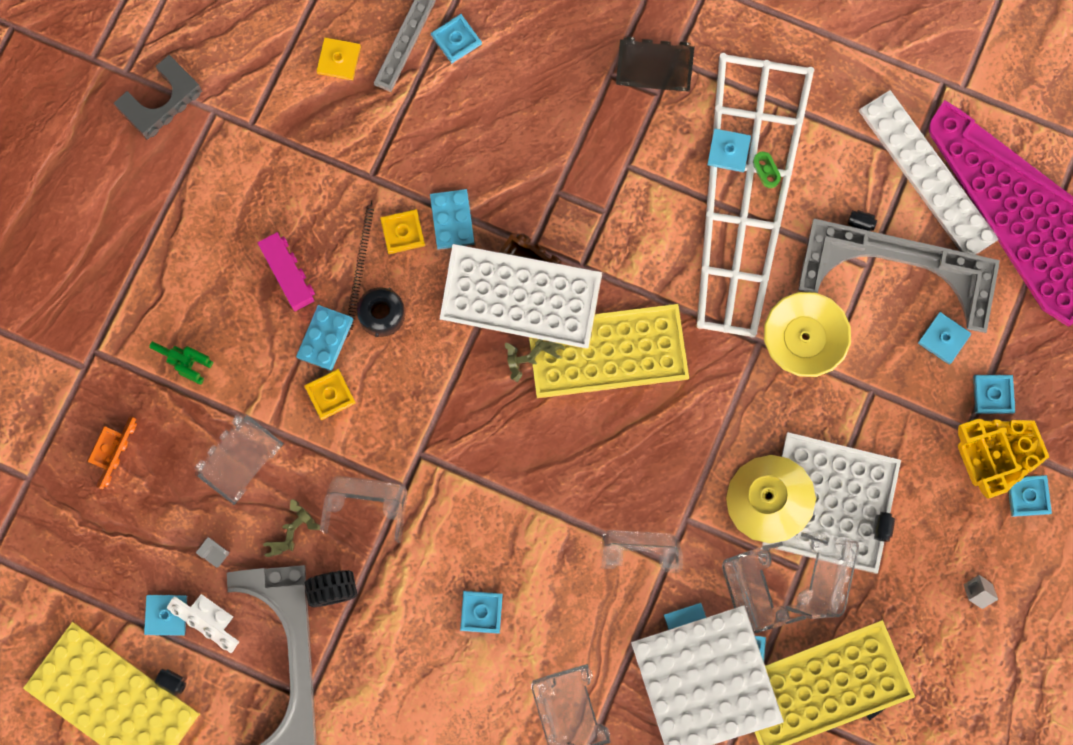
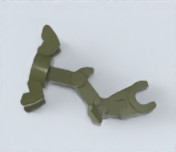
M539 339L530 354L518 357L516 355L518 349L509 343H505V348L508 349V365L512 372L510 375L511 380L519 382L523 375L518 370L520 364L526 362L537 364L534 359L542 350L557 359H561L562 357L557 355L556 352L559 348L565 350L566 347L562 344L551 341L543 342V340Z
M292 499L290 501V510L296 511L299 517L292 524H285L282 527L287 529L286 541L265 542L263 546H270L272 549L270 553L264 554L266 557L283 554L286 550L293 551L295 546L293 542L294 531L303 522L307 524L310 530L321 529V526L315 523L311 515L303 507L299 506L300 503L297 500Z

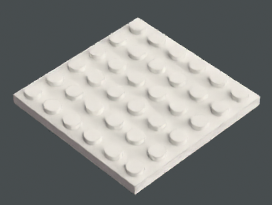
M787 432L781 457L789 458L803 467L812 480L816 497L814 511L811 519L801 532L786 541L775 543L762 542V546L878 574L884 542L874 539L875 517L880 515V512H891L901 460Z
M744 605L631 642L664 745H714L784 723Z

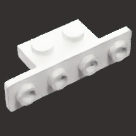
M202 594L191 607L175 596L167 606V609L173 615L183 619L190 627L200 631L206 638L217 643L223 650L232 653L238 645L239 641L224 631L233 616Z

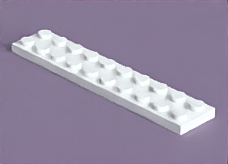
M891 90L859 110V113L960 252L977 255L999 240Z

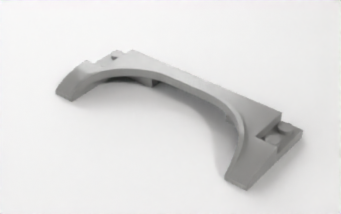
M813 219L798 291L818 293L819 286L827 273L844 261L858 257L887 259L918 266L937 274L949 284L957 295L964 312L967 329L987 333L1000 260Z
M305 565L250 569L227 573L228 593H246L265 602L279 617L287 637L290 673L289 705L279 727L260 745H317L308 600L304 584L306 581Z

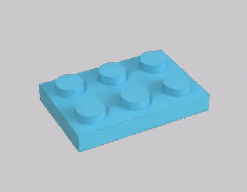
M467 189L430 194L437 250L452 248L453 244L462 246L475 245Z
M318 305L296 358L332 371L354 319L351 316Z

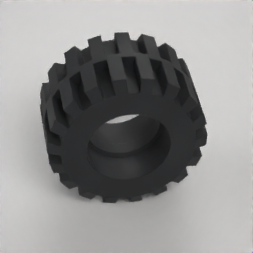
M349 570L317 575L304 582L308 605L311 607H322L354 599L358 595L353 571Z

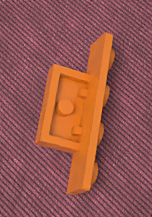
M128 418L122 433L103 426L87 459V462L104 469L96 486L97 488L103 489L104 486L107 487L112 478L110 476L111 471L116 469L120 462L118 458L120 452H124L128 445L127 438L129 433L132 434L137 426V423H135L136 418Z

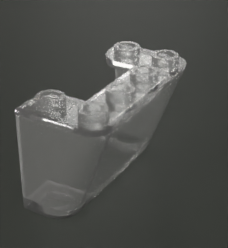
M244 413L236 415L231 422L233 426L229 431L227 429L223 431L219 437L220 442L216 446L213 444L207 451V458L204 461L200 460L194 467L196 470L195 475L233 505L247 490L245 487L268 458L272 459L284 444Z
M609 530L602 536L600 569H614L617 566H622L623 550L660 552L659 564L663 571L679 573L683 569L682 549L679 539L674 534Z

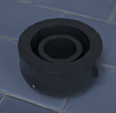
M377 287L368 290L362 295L356 305L357 317L361 326L366 332L375 337H385L394 334L400 329L405 320V307L402 299L390 287ZM379 304H385L390 308L389 315L382 319L374 318L372 315L373 308Z

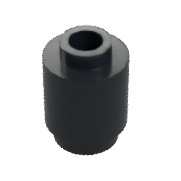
M852 210L848 225L858 229L874 231L877 220L874 219L875 215Z
M880 512V515H876L873 528L875 540L890 542V538L893 537L895 518L892 517L891 513Z
M161 669L155 679V683L158 684L159 688L174 696L178 693L181 694L187 684L183 676L169 669Z

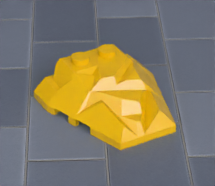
M976 419L958 426L959 452L972 484L979 486L981 493L987 499L1008 492L1013 485L1020 482L1024 476L1049 458L1035 421H983V419Z

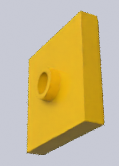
M324 37L316 71L317 74L353 80L361 45Z
M417 209L380 217L388 254L425 246Z
M339 369L304 385L321 420L356 404Z

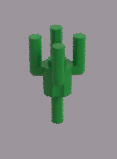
M153 341L149 345L150 349L167 356L166 363L174 366L179 375L200 385L203 383L204 378L200 376V373L191 369L194 361L208 368H211L213 365V361L209 360V356L189 346L184 347V349L174 346L170 350Z

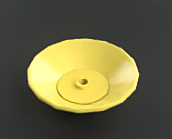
M797 292L782 298L770 310L764 324V342L771 358L783 370L797 376L817 377L833 371L845 359L851 345V326L844 311L832 299L816 292ZM806 334L808 336V340H804L802 338V335Z
M768 455L754 458L738 469L729 483L726 501L729 516L739 531L752 540L775 543L786 541L804 529L813 515L816 497L813 482L803 467L789 458ZM768 493L772 494L771 499H766Z

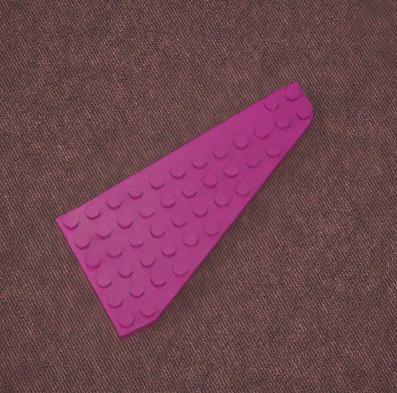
M944 100L929 123L931 138L978 211L994 231L1001 247L1041 309L1070 327L1073 323V196L985 131L962 110Z

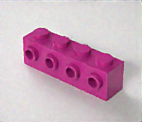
M278 232L257 242L294 312L314 302L312 296L315 293L310 284L306 286L304 282L306 276L302 268L297 269L295 263L298 261L293 252L289 253L286 247L289 244L285 237L280 238Z

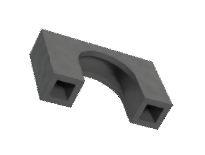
M170 55L155 66L159 74L172 86L171 98L164 106L156 109L146 108L128 91L114 102L119 112L147 140L150 137H154L162 126L169 124L177 113L184 111L187 104L196 100L202 92L199 84Z

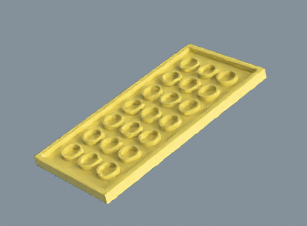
M674 304L595 314L588 349L562 344L566 349L559 348L556 352L557 355L562 357L561 359H557L542 350L534 359L537 364H532L537 398L688 380L689 373L679 306ZM529 337L531 351L539 339Z
M883 620L765 665L784 723L755 731V735L759 745H790L914 698L915 695Z
M74 622L70 624L23 688L99 745H178L200 715V713L178 697L159 688L153 679Z

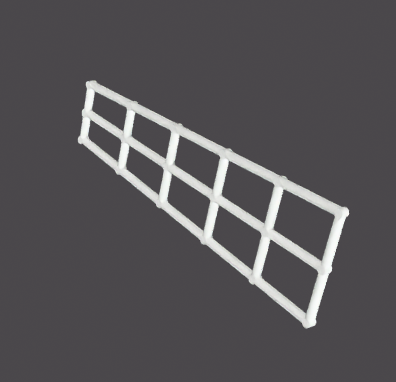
M721 53L719 56L713 132L714 128L721 129L722 114L754 119L748 164L745 166V171L747 172L740 217L714 213L717 167L710 166L696 324L698 329L750 336L751 338L757 335L814 73L813 67L795 66L769 60L764 61L727 55L725 53ZM726 62L762 68L756 112L722 106ZM769 69L805 75L796 118L763 113ZM762 120L794 125L785 170L778 169L783 180L774 222L747 218L754 173H757L753 166V159L757 154ZM713 220L739 224L732 270L709 267ZM746 225L772 229L762 275L739 271ZM708 274L730 277L724 325L705 322ZM738 279L760 282L750 329L731 326Z

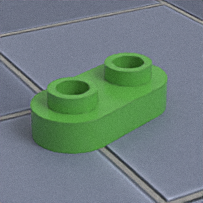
M767 152L757 153L753 159V166L762 184L767 188L776 187L780 182L781 175L771 155ZM759 161H764L765 165H760ZM767 177H772L773 181H768Z

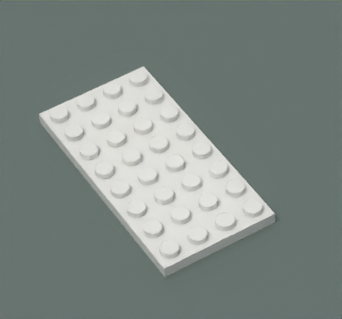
M453 244L440 319L588 349L602 272Z

